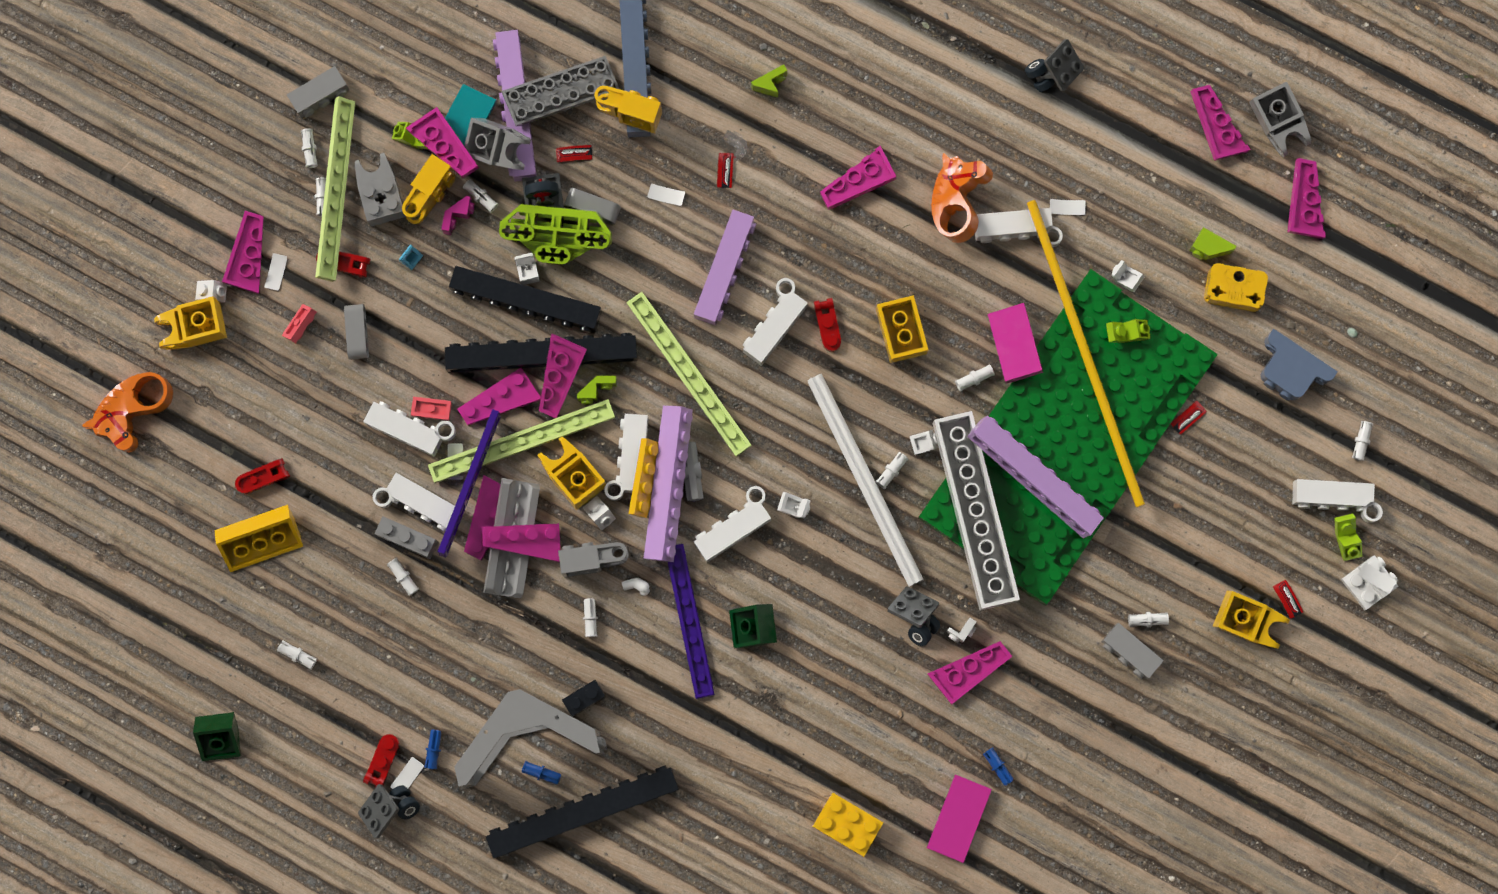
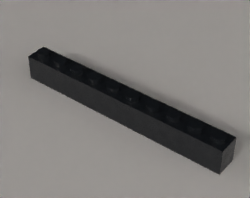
M622 333L621 336L613 337V334H603L599 338H594L593 335H585L583 339H575L573 336L564 337V339L587 349L580 365L638 361L636 335H632V333ZM545 338V341L526 339V342L508 340L502 344H499L498 341H489L486 345H480L479 342L468 343V346H461L458 343L449 344V347H445V369L448 373L546 367L550 338Z
M666 765L655 769L656 773L648 775V772L640 774L635 781L630 782L627 779L619 782V787L613 789L611 786L600 789L601 793L593 796V793L581 796L582 800L576 803L574 799L563 803L564 807L556 809L555 806L544 810V815L538 816L535 813L527 816V821L519 823V820L507 824L508 828L501 830L498 827L490 830V835L485 837L493 859L679 790L672 768H667Z

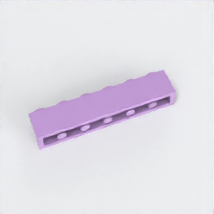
M732 210L694 312L695 319L715 326L717 321H721L724 311L721 309L724 303H728L731 294L728 293L729 288L734 286L737 276L734 274L736 269H740L744 258H741L743 251L746 252L749 247L750 241L747 239L749 234H753L756 228L753 216Z

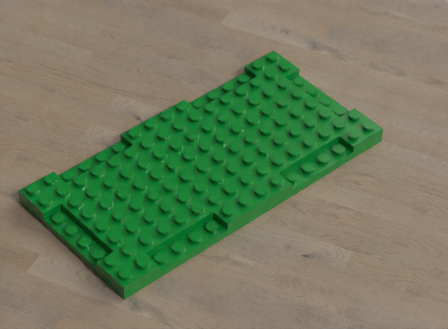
M1090 269L1071 296V300L1133 472L1136 475L1218 354L1189 334L1182 333L1121 292L1122 289ZM1064 308L1037 345L1043 373L1012 382L989 414V417L994 418L1003 430L1010 432L1018 443L1025 445L1027 451L1037 456L1045 467L1052 469L1061 481L1067 482L1076 494L1083 496L1085 502L1098 509L1100 515L1104 517L1090 536L1082 538L982 450L1016 586L1045 606L1056 593L1071 568L1128 487ZM1135 319L1148 321L1150 339L1125 343L1109 342L1106 323H1124ZM945 478L918 519L964 550L947 479Z

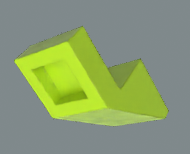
M398 122L394 127L391 139L418 149H428L406 130V127L411 125V123Z
M1135 319L1124 323H1106L1109 342L1125 343L1150 339V327L1147 320Z
M596 376L577 394L578 401H581V404L587 405L593 404V401L597 402L598 387L604 390H611L612 387H617L616 376Z
M1354 514L1334 518L1335 534L1343 561L1363 557L1362 541L1356 533V517Z

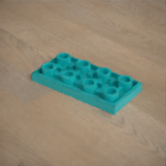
M465 84L461 86L445 119L463 145H465L471 118L488 119L497 100Z

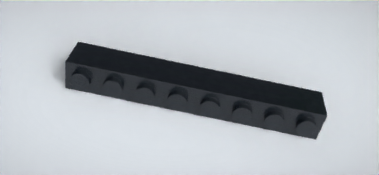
M455 266L449 284V289L453 291V295L459 297L467 295L476 302L488 301L489 305L494 307L502 305L507 307V310L518 313V310L523 311L525 315L536 318V315L544 317L543 320L550 323L558 321L567 328L579 327L580 331L585 333L596 332L602 314V308L599 306L459 266Z

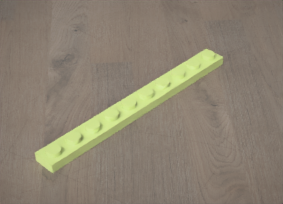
M340 96L335 98L315 276V278L331 282L336 281L355 109V101Z
M643 292L626 302L733 454L737 457L752 446Z
M609 399L492 441L482 466L614 419L615 416ZM478 447L429 464L428 467L434 483L436 484L468 472Z

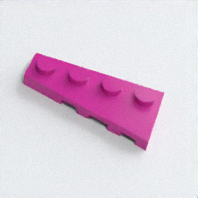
M1206 85L1192 89L1190 92L1214 161L1249 152L1251 149L1248 145H1245L1241 138V133L1233 126L1232 119L1223 110L1222 103L1212 87Z
M437 107L406 127L409 133L437 157L449 164L462 178H465L479 168Z
M879 146L872 154L864 157L859 164L847 170L846 174L838 177L820 191V195L827 209L830 210L897 178L881 146Z
M1301 158L1295 161L1287 233L1324 239L1326 235L1325 231H1323L1324 219L1320 207L1321 195L1319 196L1318 192L1319 179L1316 161Z
M248 211L244 212L222 283L259 294L264 216Z
M551 334L539 411L557 418L587 349L554 334Z
M519 368L457 410L469 426L489 419L492 409L503 414L532 402H538L541 400V397L523 369Z
M559 523L482 527L483 547L560 562L558 550H560Z

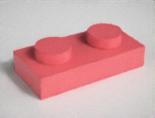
M302 304L282 336L296 344L303 336L307 326L313 321L317 312Z
M413 397L411 416L449 421L452 402Z

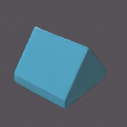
M410 244L399 258V262L413 270L423 255Z

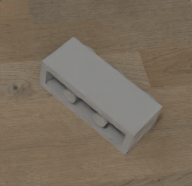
M334 66L288 93L287 97L299 116L303 118L311 116L320 107L328 106L331 103L330 101L336 97H343L349 91V88Z
M383 516L375 531V535L428 559H431L438 544L436 539Z
M1120 623L1115 624L1101 641L1104 644L1103 648L1110 654L1114 652L1119 657L1118 661L1126 667L1129 665L1133 668V673L1141 680L1143 678L1149 679L1163 662L1158 655Z

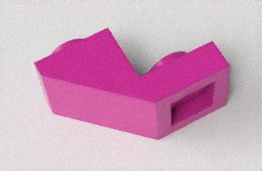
M470 196L464 197L444 212L441 229L444 234L451 235L452 230H455L457 219L454 217L469 219L470 214L474 213L475 203H472Z

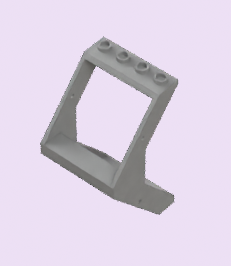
M520 689L510 691L505 695L455 765L458 786L466 788L476 786L508 740L514 736L550 728L601 756L605 755L604 751L607 750L606 741L596 729Z

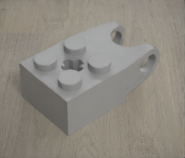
M1287 82L1253 98L1249 102L1265 135L1280 156L1286 157L1288 155L1285 143L1288 135L1297 136L1306 146L1311 144V137L1304 114ZM1273 107H1279L1280 110L1276 112L1273 110Z
M471 118L464 147L471 157L490 165L524 170L525 165L517 158L516 151L520 144L530 145L531 139L515 129L488 119Z
M385 153L380 154V166L374 172L365 171L362 168L361 162L356 160L357 187L370 227L406 217L402 212L403 200L398 182Z
M593 542L583 543L582 547L575 548L574 545L562 547L563 550H558L561 574L564 577L602 572V568L624 564L629 558L625 545L618 542L593 545ZM616 550L624 551L623 555L618 558L614 557V552Z

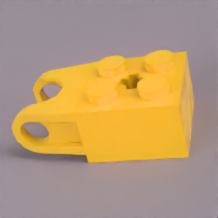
M600 86L596 89L594 96L599 111L619 118V123L656 133L662 115L661 102L657 98L652 96L647 98L640 96L639 92L633 90L628 92L609 86ZM603 90L608 92L598 96L599 92Z
M431 154L410 184L413 189L402 205L403 214L412 224H420L436 203L442 201L447 187L450 188L455 182L456 175L452 167ZM418 215H420V218L417 219V220H412V219H411V218H415V217H417Z
M213 296L178 305L176 308L159 314L154 318V322L157 325H172L170 336L159 342L160 349L189 348L227 338L221 304Z
M560 437L558 440L564 450V454L560 459L551 460L542 453H539L537 456L552 482L575 510H578L605 489L606 482L581 452L564 437ZM577 479H578L579 481L582 480V483H581V484H576L575 481H576Z
M1226 591L1213 627L1246 641L1279 649L1280 644L1271 639L1268 634L1269 626L1274 622L1289 624L1290 619L1263 603L1234 591ZM1242 612L1241 615H1243L1242 619H1238L1237 617L1238 613Z

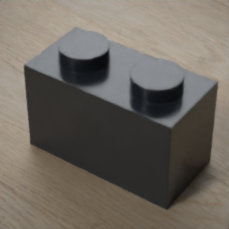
M593 680L562 699L571 717H575L605 699L606 695L598 682Z

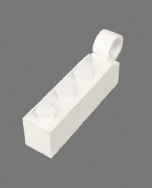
M1051 208L1039 209L1047 233L1055 232L1058 235V241L1051 242L1052 247H1056L1063 238L1062 231L1052 224ZM1029 210L977 214L979 224L975 238L976 241H981V243H989L994 239H1000L1003 242L1017 237L1019 240L1029 239L1030 236H1037L1039 238Z
M788 278L779 280L776 285V293L779 296L777 300L779 302L775 308H770L766 314L768 318L764 323L760 322L754 330L756 332L752 338L748 337L743 343V353L761 366L808 305L806 301L795 294V284ZM784 283L792 287L791 292L788 294H783L779 290V287Z
M381 401L379 404L373 402L363 421L367 426L435 457L442 441H450L456 434L455 427L449 421H441L436 427L431 425L429 428L424 425V421L415 417L412 420L406 417L407 413L398 409L395 412L389 409L390 405ZM445 425L450 426L452 429L451 434L447 437L440 435V429Z
M625 414L624 419H621L620 430H623V438H619V449H622L621 457L618 456L617 460L620 476L616 475V480L609 481L605 486V494L612 501L620 500L624 492L632 493L641 438H647L648 415ZM618 485L621 488L620 494L618 496L609 495L608 489L610 486Z
M395 473L387 488H378L373 493V501L377 506L387 508L392 503L398 504L400 502L405 505V510L412 514L415 511L420 513L421 519L428 523L434 521L438 524L437 528L444 532L455 507L453 504L398 473ZM381 492L389 494V499L384 504H380L377 500Z
M1304 479L1293 481L1292 505H1298V508L1307 509L1310 506H1317V509L1328 510L1329 507H1337L1339 511H1348L1349 508H1356V511L1361 512L1362 519L1367 523L1378 521L1383 514L1381 506L1374 503L1375 484ZM1368 507H1373L1377 511L1375 519L1367 516L1366 510Z
M753 486L748 489L746 493L747 503L743 505L745 507L740 512L737 510L733 511L728 515L729 519L723 523L721 520L711 526V531L707 533L703 531L695 537L697 540L694 541V544L706 562L711 561L771 521V517L762 505L765 501V492L761 487ZM752 491H759L762 494V499L759 502H752L749 495Z

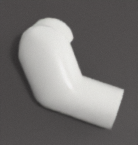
M633 578L622 582L624 591L635 588L643 596L648 595L650 592L649 584L640 578Z

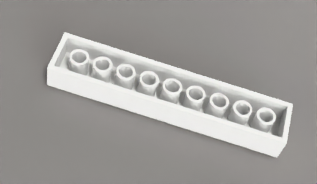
M970 411L936 419L933 422V427L979 610L981 611L1015 603L1020 598L981 448L967 437L976 426L973 413Z

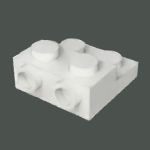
M1375 555L1368 558L1341 579L1364 611L1388 595V593L1358 575L1365 562L1398 582L1397 577L1392 572L1388 573L1384 568L1386 566L1384 560L1381 557L1376 558ZM1397 583L1395 584L1392 591L1398 587Z

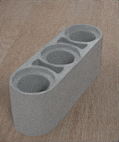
M570 188L564 207L568 209L597 211L603 218L602 221L611 225H615L621 210V206L617 203L575 188Z
M365 305L344 306L348 359L369 358Z

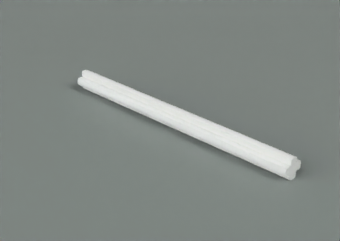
M819 374L810 378L808 384L908 586L911 587L923 581L924 579L823 375Z

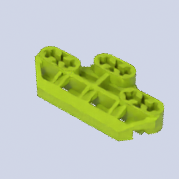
M520 204L500 221L499 234L503 239L520 241L535 254L539 262L566 264L592 248L605 249L612 244V232L602 221L603 218L597 211ZM517 212H519L520 215L525 216V219H516L512 217ZM536 214H538V217L552 218L551 222L537 221V224H535ZM562 216H564V220L578 221V225L563 223V227H561ZM588 219L592 223L598 222L601 227L590 226L588 230ZM509 226L511 230L524 231L528 229V231L532 232V234L528 237L527 234L523 233L509 234L505 231V229L509 228ZM584 233L585 237L601 238L603 236L604 239H607V242L603 243V245L601 241L587 240L583 243L580 236L584 235ZM545 250L548 253L554 252L558 254L564 251V254H567L568 257L564 258V260L562 256L554 257L553 255L545 256L544 258L541 251Z

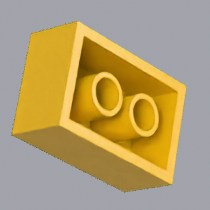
M914 295L876 305V313L890 363L928 353V346Z
M832 792L812 827L864 857L882 827L883 822Z

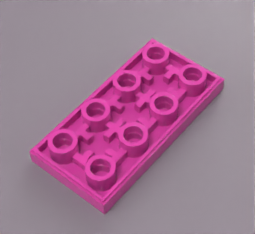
M1021 303L989 313L988 318L1006 384L1043 373L1025 304Z
M955 774L926 848L964 863L992 789Z

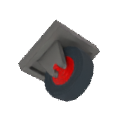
M559 173L522 178L525 204L564 208Z

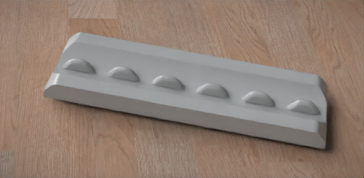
M606 56L503 90L502 95L515 126H521L594 101L595 91L600 86H609L619 89ZM603 90L599 92L598 96L608 92Z
M502 478L494 526L534 525L540 485ZM490 548L483 593L521 599L524 592L529 556Z

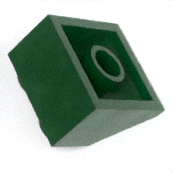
M756 604L729 610L734 649L777 643L773 604Z
M234 712L195 717L193 735L201 761L241 756L239 730Z

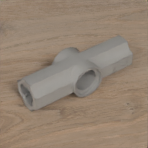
M689 442L684 478L687 501H699L704 499L701 484L700 462H698L696 442Z

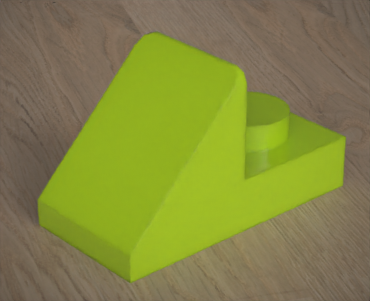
M783 64L752 81V90L778 97V90L774 83L779 84L786 79L788 70Z

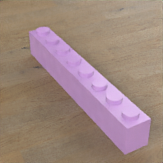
M518 30L496 32V39H493L494 51H498V57H495L496 68H500V75H497L498 86H502L503 91L524 84L525 77ZM499 93L500 103L504 104L505 111H501L503 122H506L507 127L515 129L531 139L530 145L520 144L516 151L517 158L525 165L524 170L508 168L509 176H513L514 182L522 181V178L537 176L530 123L515 126L502 93Z
M663 406L658 441L659 451L656 457L644 559L674 562L693 409L682 406Z
M989 416L982 418L967 436L1082 538L1090 536L1104 517L1100 515L1098 509L1085 502L1083 496L1076 494L1067 482L1061 481L1052 469L1045 467L1037 456L1027 451L1025 445L1018 443L1010 432L1003 430L994 418Z

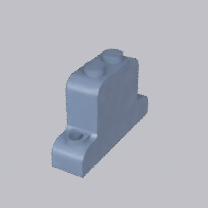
M1275 329L1265 338V347L1273 355L1262 370L1260 377L1267 388L1277 390L1285 400H1298L1305 394L1313 380L1320 385H1324L1330 382L1338 372Z

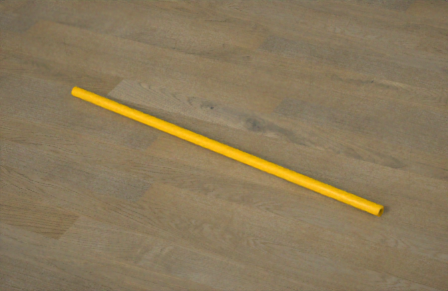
M1036 200L1027 202L1028 209L1136 507L1145 505L1144 499Z

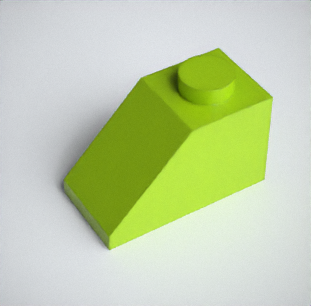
M1203 227L1189 251L1198 259L1208 260L1231 254L1235 250L1236 245Z

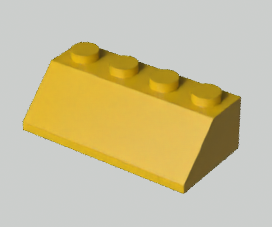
M288 505L215 530L216 545L230 572L303 547L296 521Z

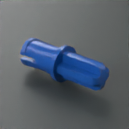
M432 729L430 731L429 745L425 749L427 750L424 768L437 769L439 752H441V749H439L440 730Z
M993 747L983 753V756H985L993 768L992 771L996 772L1004 785H1008L1014 780L1005 767V762H1002Z
M525 761L522 768V773L537 777L539 781L542 779L557 785L561 779L560 773L546 769L545 766L541 767L529 763L528 761Z

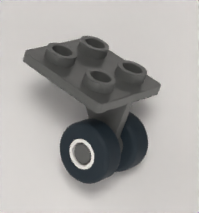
M1064 39L1045 60L1037 59L1031 62L1025 68V73L1030 79L1036 78L1037 82L1034 84V87L1039 92L1048 90L1055 82L1060 91H1064L1084 70V66L1070 41Z
M908 586L903 589L888 607L887 611L913 624L908 630V636L918 646L927 645L932 638L931 633L936 634L940 628L939 620L932 615L938 608L939 602Z
M378 784L358 811V815L374 838H379L396 814L401 819L407 820L418 813L420 804L416 798L408 797L411 791L406 786H397L388 793L382 784Z

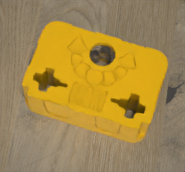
M1216 263L1208 271L1204 300L1213 305L1256 312L1264 304L1268 276L1263 271ZM1236 275L1241 279L1239 282L1234 278ZM1214 290H1216V293L1219 294L1217 297L1215 296V293L1213 292ZM1251 297H1254V301H1256L1255 304L1252 303L1253 301L1250 299Z

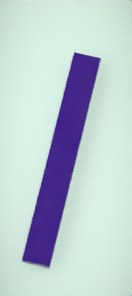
M494 409L491 411L439 546V556L445 558L448 556L501 418L499 411Z
M678 544L675 546L674 562H668L695 698L699 699L714 696L715 694L684 544Z

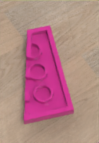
M483 475L464 549L465 553L482 561L488 550V547H483L482 527L494 526L501 485Z
M999 641L927 675L952 705L1010 659L1012 655Z

